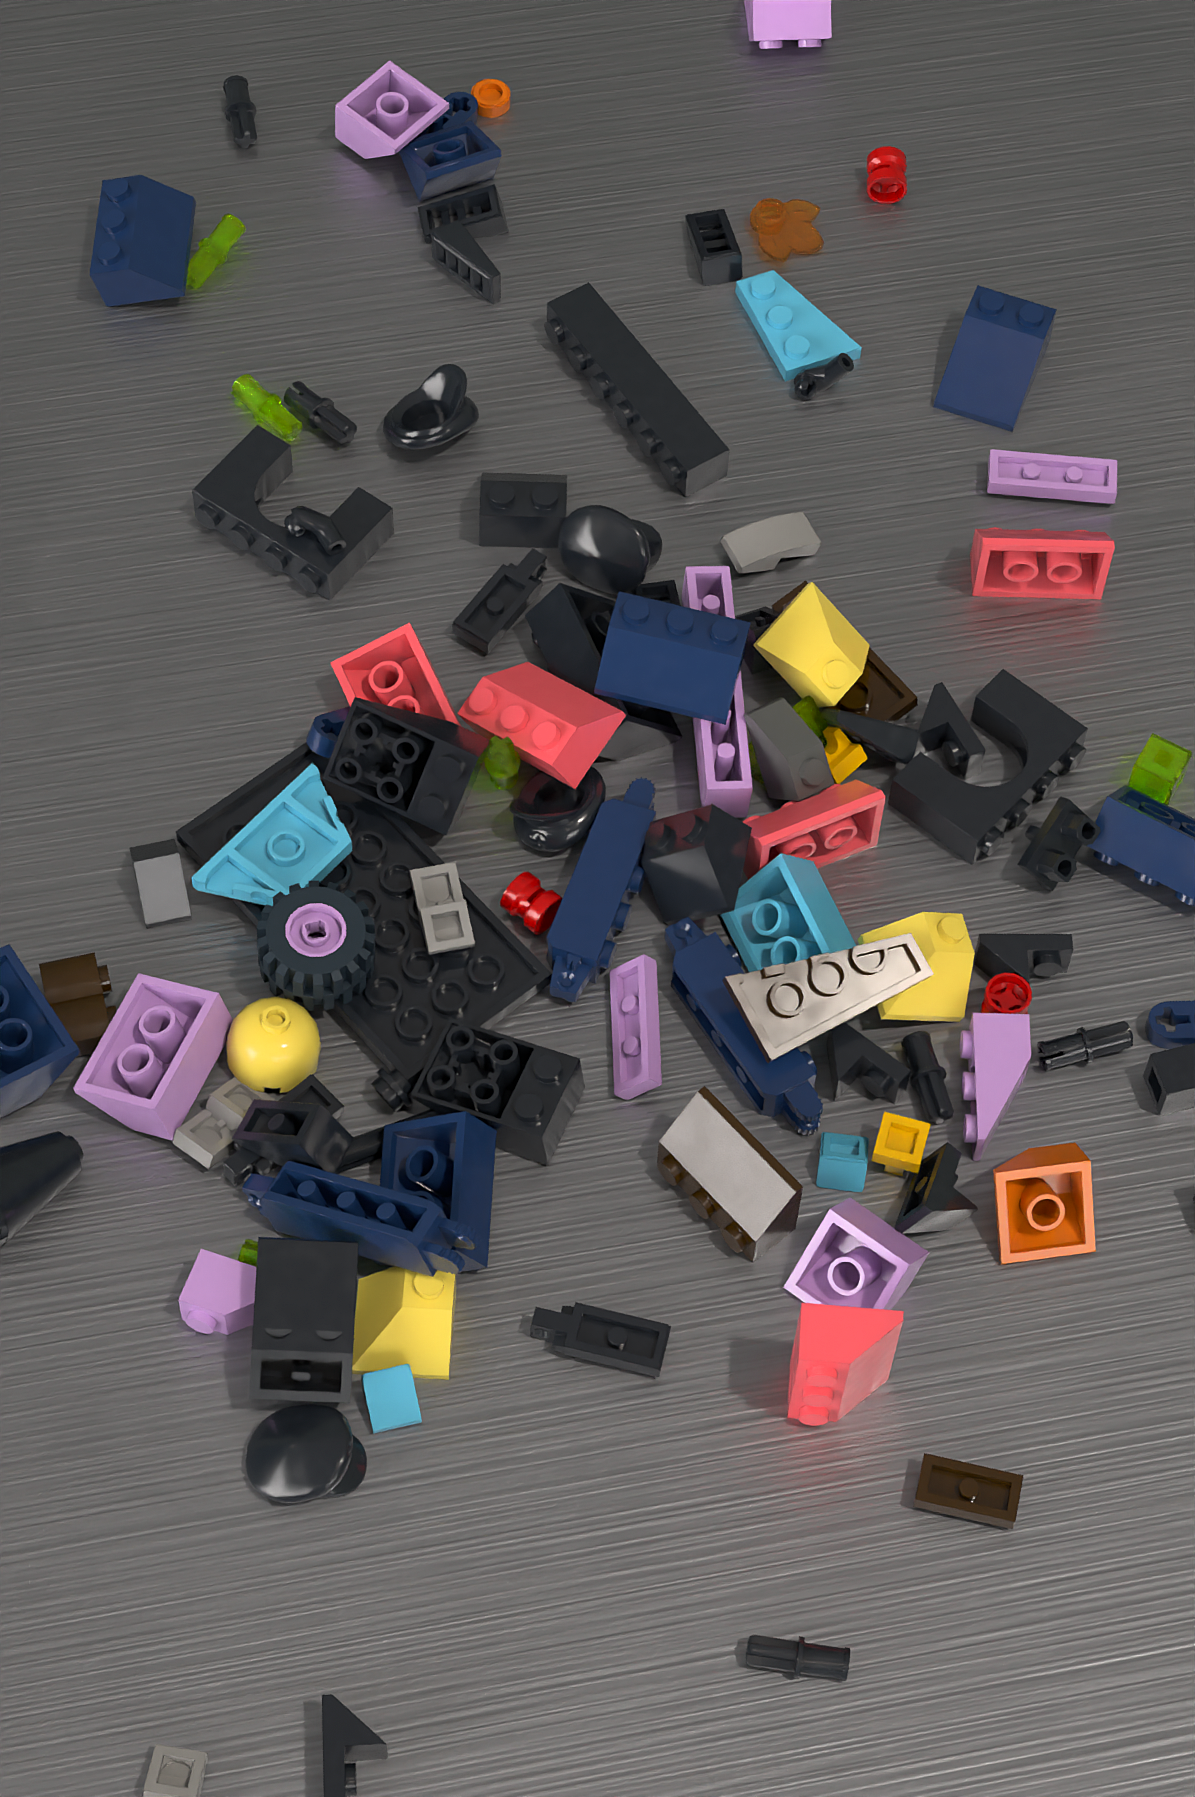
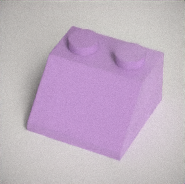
M744 0L749 41H759V49L783 48V40H798V47H821V39L832 38L831 0Z
M389 60L335 105V137L364 159L395 155L449 109V103Z
M848 1198L829 1209L784 1288L805 1303L891 1310L908 1289L929 1252L858 1202Z

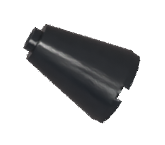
M56 1131L0 1147V1246L6 1244L81 1172V1161L84 1159V1155L74 1137L70 1135L65 1136L63 1133Z

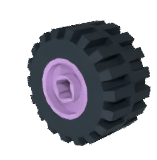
M309 881V887L301 888L299 883L289 886L288 895L280 891L273 897V906L266 904L261 912L262 921H258L257 925L258 966H260V974L264 983L269 982L270 991L276 997L284 993L285 999H290L295 1003L297 1001L302 1002L306 1010L314 1011V1005L323 1004L324 1010L334 1009L335 999L340 998L344 1005L352 1000V991L360 994L364 990L366 978H371L374 971L375 924L373 917H369V908L364 901L356 903V894L347 889L344 893L339 892V884L329 882L327 887H319V881Z

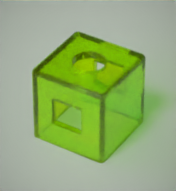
M1152 733L1133 766L1128 786L1169 805L1186 776L1192 752Z

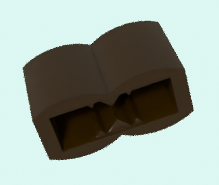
M95 952L40 963L39 968L46 1000L79 1048L78 1056L92 1054L117 1012L115 1005L106 1007L103 994L112 992L107 965L97 966Z

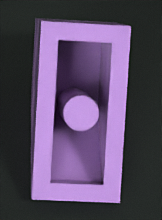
M201 1249L178 1299L182 1320L186 1321V1324L192 1329L206 1334L217 1331L229 1335L253 1325L257 1267Z

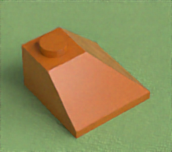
M1075 1142L1028 1148L993 1170L998 1252L1001 1264L1096 1252L1091 1160Z

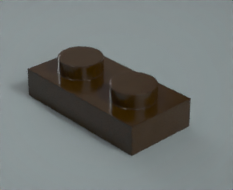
M924 1453L913 1507L1013 1529L1024 1475Z

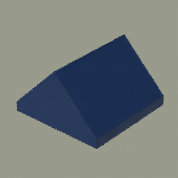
M472 121L414 138L399 151L419 202L493 179L502 157L501 149Z

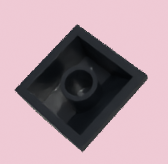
M482 472L479 546L558 548L560 530L566 519L567 475Z
M713 804L650 822L645 836V847L641 864L666 924H676L681 919L687 917L695 921L734 911L752 830L750 826Z

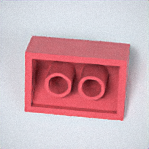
M996 527L975 529L970 552L972 596L1101 600L1115 549L1114 540L1105 532H1089L1086 530H1009Z
M410 623L330 662L350 707L354 698L357 697L451 721L461 726L432 663Z
M529 662L482 677L457 713L477 734L492 740V744L576 789L626 717L623 711Z
M856 779L843 785L834 784L822 790L820 794L802 801H789L779 810L764 816L755 815L745 819L742 822L752 828L743 867L745 875L749 880L780 853L814 861L818 869L876 846L886 796L881 789Z
M801 1303L790 1360L787 1418L799 1419L801 1423L812 1426L824 1425L828 1421L837 1422L884 1384L889 1378L903 1323L904 1311Z

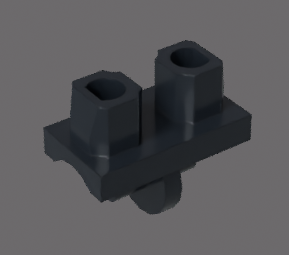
M1060 797L1041 828L1030 825L1026 830L1025 836L1031 843L1017 865L1035 877L1042 887L1053 891L1058 882H1069L1077 870V861L1073 858L1082 845L1087 846L1094 843L1101 832L1100 827L1070 799Z

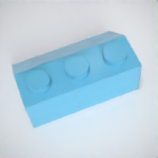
M780 853L739 888L734 911L721 914L749 972L781 963L787 964L808 959L811 956L842 951L856 946L814 861Z

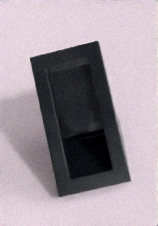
M943 682L934 685L918 730L920 735L914 757L920 751L926 754L942 747L946 761L950 766L957 767L964 780L979 775L986 749Z
M979 934L974 955V965L991 979L1001 973H1014L1023 977L1028 983L1030 982L1029 973H1035L1039 976L1067 973L1073 953L1072 934Z
M846 1022L828 1031L826 1046L834 1101L858 1077L869 1092L878 1097L884 1096L890 1102L896 1104L906 1093L911 1070Z
M949 1142L923 1159L918 1174L914 1173L894 1227L901 1234L949 1230L978 1210L974 1203L954 1188L958 1180V1175L955 1172L962 1153Z
M333 1694L322 1695L324 1797L357 1796L356 1763H346V1761L387 1759V1745Z

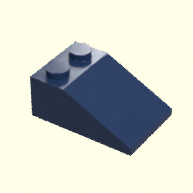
M977 285L961 324L933 407L1013 432L1049 345L1057 309Z

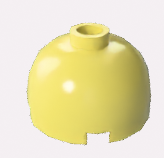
M280 997L261 998L245 1006L233 1019L226 1041L227 1063L237 1080L255 1091L264 1092L266 1087L271 1089L280 1088V1093L289 1092L317 1070L321 1051L317 1023L304 1007L290 999Z

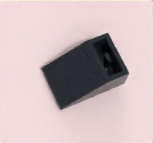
M355 697L323 778L447 835L461 817L492 740L451 721Z
M449 1017L411 1093V1098L440 1115L467 1111L497 1131L496 1147L503 1151L549 1165L584 1091L585 1084L580 1058Z
M258 1237L249 1399L350 1403L358 1241Z

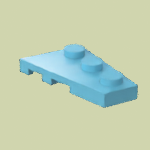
M774 270L736 281L735 293L785 382L794 379L803 369L828 363L840 353H846L852 361L861 357L862 347Z

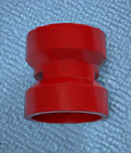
M883 146L870 152L867 157V173L869 175L867 178V194L875 202L892 204L903 199L907 193V178L905 176L907 167L906 156L900 149Z
M525 871L518 875L506 888L500 900V907L512 916L519 915L524 919V926L534 934L539 935L552 925L563 898L553 890L546 891L543 889L541 881L529 871Z
M1014 973L995 975L986 986L980 1013L1028 1014L1027 1010L1032 1000V989L1029 983L1023 977Z

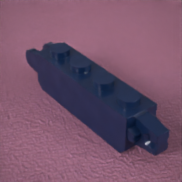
M641 777L632 781V784H629V789H627L623 801L613 798L603 802L599 808L547 935L548 952L546 960L553 970L550 982V995L576 1003L588 981L596 984L601 969H609L612 965L617 949V943L613 942L617 930L625 931L632 911V905L628 904L632 892L640 893L646 877L641 864L645 847V836L650 822L656 820L657 812L654 811L655 803H653L656 788H654L651 780H647V778L643 779Z
M689 917L681 919L676 924L665 928L664 939L674 957L671 987L760 1115L772 1118L782 1113L789 1124L794 1126V1130L798 1131V1134L801 1133L802 1136L814 1135V1132L818 1131V1127H820V1116L823 1112V1103H821V1099L818 1098V1094L814 1089L817 1076L816 1065L806 1051L800 1052L798 1048L767 1063L722 981L726 976L739 973L745 974L741 969V960L736 950L730 944L724 945L716 932L706 936Z
M287 1161L275 1178L251 1173L242 1187L243 1193L248 1196L249 1203L257 1207L261 1215L269 1218L274 1229L278 1232L301 1239L358 1241L359 1256L431 1277L435 1275L437 1270L446 1273L450 1272L455 1275L460 1274L466 1263L462 1256L451 1250L452 1246L472 1251L476 1249L481 1240L480 1235L474 1228L464 1223L461 1224L447 1219L442 1208L431 1200L292 1161Z

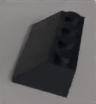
M559 583L525 617L532 630V639L541 649L547 661V670L550 674L625 713L626 717L598 756L620 761L680 740L683 736L670 711L594 694L607 631L616 601Z

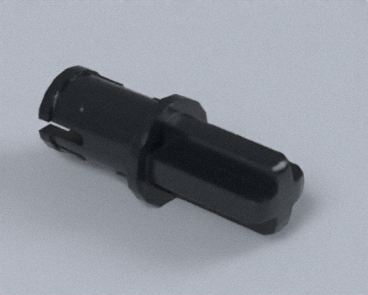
M235 75L228 77L223 83V90L227 101L225 118L231 123L234 142L240 144L241 148H248L249 144H254L257 141L254 122L256 106L250 101L247 79L243 76Z
M301 381L292 383L293 387L299 391V394L290 387L287 388L284 394V402L307 418V423L310 427L314 429L320 428L340 444L350 443L354 439V434L357 431L356 424L335 409L334 402L331 399L321 398Z
M1125 1021L1087 1031L1084 1027L1077 1028L1075 1034L1038 1042V1053L1044 1054V1056L1040 1057V1061L1045 1071L1082 1060L1089 1064L1093 1062L1094 1057L1131 1048L1133 1046V1034L1129 1024Z
M917 1031L908 1034L901 1041V1046L905 1051L912 1073L909 1079L910 1085L918 1090L926 1118L934 1124H940L945 1120L951 1119L954 1113L944 1083L947 1075L946 1070L938 1064L931 1043V1036L928 1032Z
M751 1635L747 1642L745 1658L746 1664L749 1666L794 1672V1678L798 1679L801 1673L846 1681L850 1662V1648L806 1643L805 1637L799 1636L798 1641Z

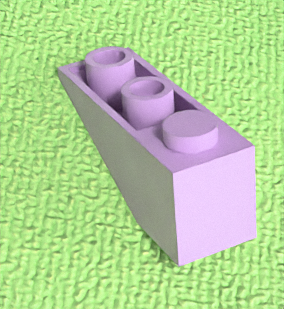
M973 1013L969 1029L961 1030L960 1057L968 1059L969 1072H963L961 1094L962 1100H970V1114L964 1115L963 1139L964 1143H972V1161H980L1025 1079L1031 1059L1029 1014Z

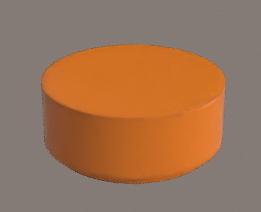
M484 79L473 86L471 95L477 100L478 115L495 118L502 116L509 110L510 89L504 82L497 79Z

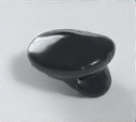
M445 364L434 370L417 390L402 398L387 413L383 422L385 437L399 448L420 450L441 445L471 429L479 419V411L475 403L465 395L467 377L464 370L455 364Z
M602 505L584 506L573 511L564 520L558 539V548L563 564L576 579L592 588L618 595L619 591L630 593L640 586L645 579L646 573L659 561L663 545L660 534L653 526L630 519L623 513Z
M592 766L576 789L540 770L526 783L519 797L509 806L510 811L514 814L513 824L518 837L529 847L540 851L554 852L574 845L583 838L593 825L601 804L605 802L606 785L601 774Z
M294 1405L274 1412L259 1424L247 1446L245 1467L249 1481L260 1494L277 1502L297 1503L319 1497L345 1496L355 1491L365 1478L367 1455L360 1440L352 1434L347 1418L339 1410L324 1405Z

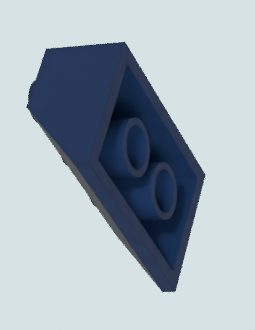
M143 175L102 180L89 275L107 307L185 296L196 201L193 196Z
M619 591L607 631L594 694L726 725L745 654L751 622Z
M1127 785L1107 796L1095 821L1100 827L1101 832L1093 844L1087 845L1095 850L1093 855L1109 865L1118 866L1120 862L1134 869V876L1146 884L1159 886L1162 883L1176 890V898L1195 907V819Z
M10 944L0 948V1118L38 1100L79 1055V1048Z
M467 1111L385 1125L380 1186L431 1200L442 1208L447 1219L461 1224L464 1223L474 1228L481 1238L475 1250L471 1251L470 1249L467 1250L466 1248L462 1249L452 1246L451 1250H454L465 1260L466 1264L461 1272L488 1268L497 1131ZM376 1260L373 1261L378 1265L393 1267V1265L386 1264Z

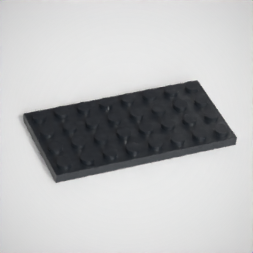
M306 742L176 831L177 841L203 867L311 763L318 768L320 780L327 795L331 796L337 809V816L340 822L344 824L352 841V851L319 882V887H327L328 883L332 882L339 884V892L344 893L347 889L351 890L356 894V903L364 901L367 905L369 917H373L375 924V961L372 977L366 978V987L360 994L352 991V1000L343 1005L340 998L335 999L334 1010L391 1072L396 1068L412 1086L418 1081L449 1017L489 1029L548 986L551 982L552 973L460 878L463 899L466 900L475 946L429 955L415 903L410 870L445 863L395 811L324 779L323 776L330 758L316 754ZM231 898L256 926L258 921H262L261 912L266 905Z

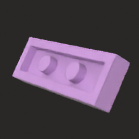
M990 449L987 493L1114 504L1117 495V460Z
M645 954L610 970L614 1095L625 1100L632 1099L662 1085L657 962Z

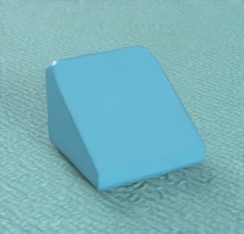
M822 1132L816 1178L817 1186L820 1188L862 1192L868 1164L869 1138Z
M409 1364L369 1372L361 1376L362 1390L373 1434L422 1422Z

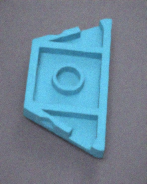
M311 763L191 877L192 886L201 892L273 906V897L280 891L288 895L289 886L299 883L301 888L309 887V881H322L352 851V841L344 824L340 822L337 816V809L331 796L327 795L320 780L318 768Z

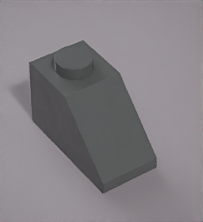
M784 698L775 699L744 714L769 798L801 801L834 785L822 741Z

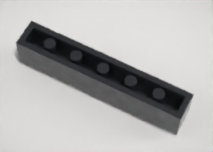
M589 282L547 302V322H545L544 327L550 341L555 345H560L567 354L573 369L584 374L590 382L596 397L600 400L604 399L608 403L620 426L631 431L636 437L641 451L646 456H651L660 466L663 477L670 485H675L684 497H687L727 476L730 449Z

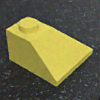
M813 582L808 583L753 644L810 708L835 706L863 674L870 647L867 641Z
M921 912L860 935L857 939L859 945L911 933L934 973L930 978L877 1005L881 1019L960 1022L964 1018L975 952L962 914Z
M393 1266L360 1278L358 1281L352 1374L363 1375L369 1372L409 1364L413 1378L449 1380L456 1300V1275L437 1270L435 1275L431 1277Z

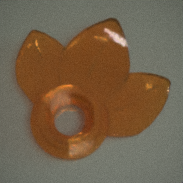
M767 198L759 201L751 211L750 225L759 234V246L766 255L776 261L786 262L791 252L811 254L819 251L824 246L821 235L811 224L819 215L820 207L811 202L792 199L783 203L778 199Z

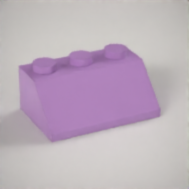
M138 973L73 1088L76 1094L134 1131L173 1141L176 1129L182 1125L227 1041L233 1019L220 994Z

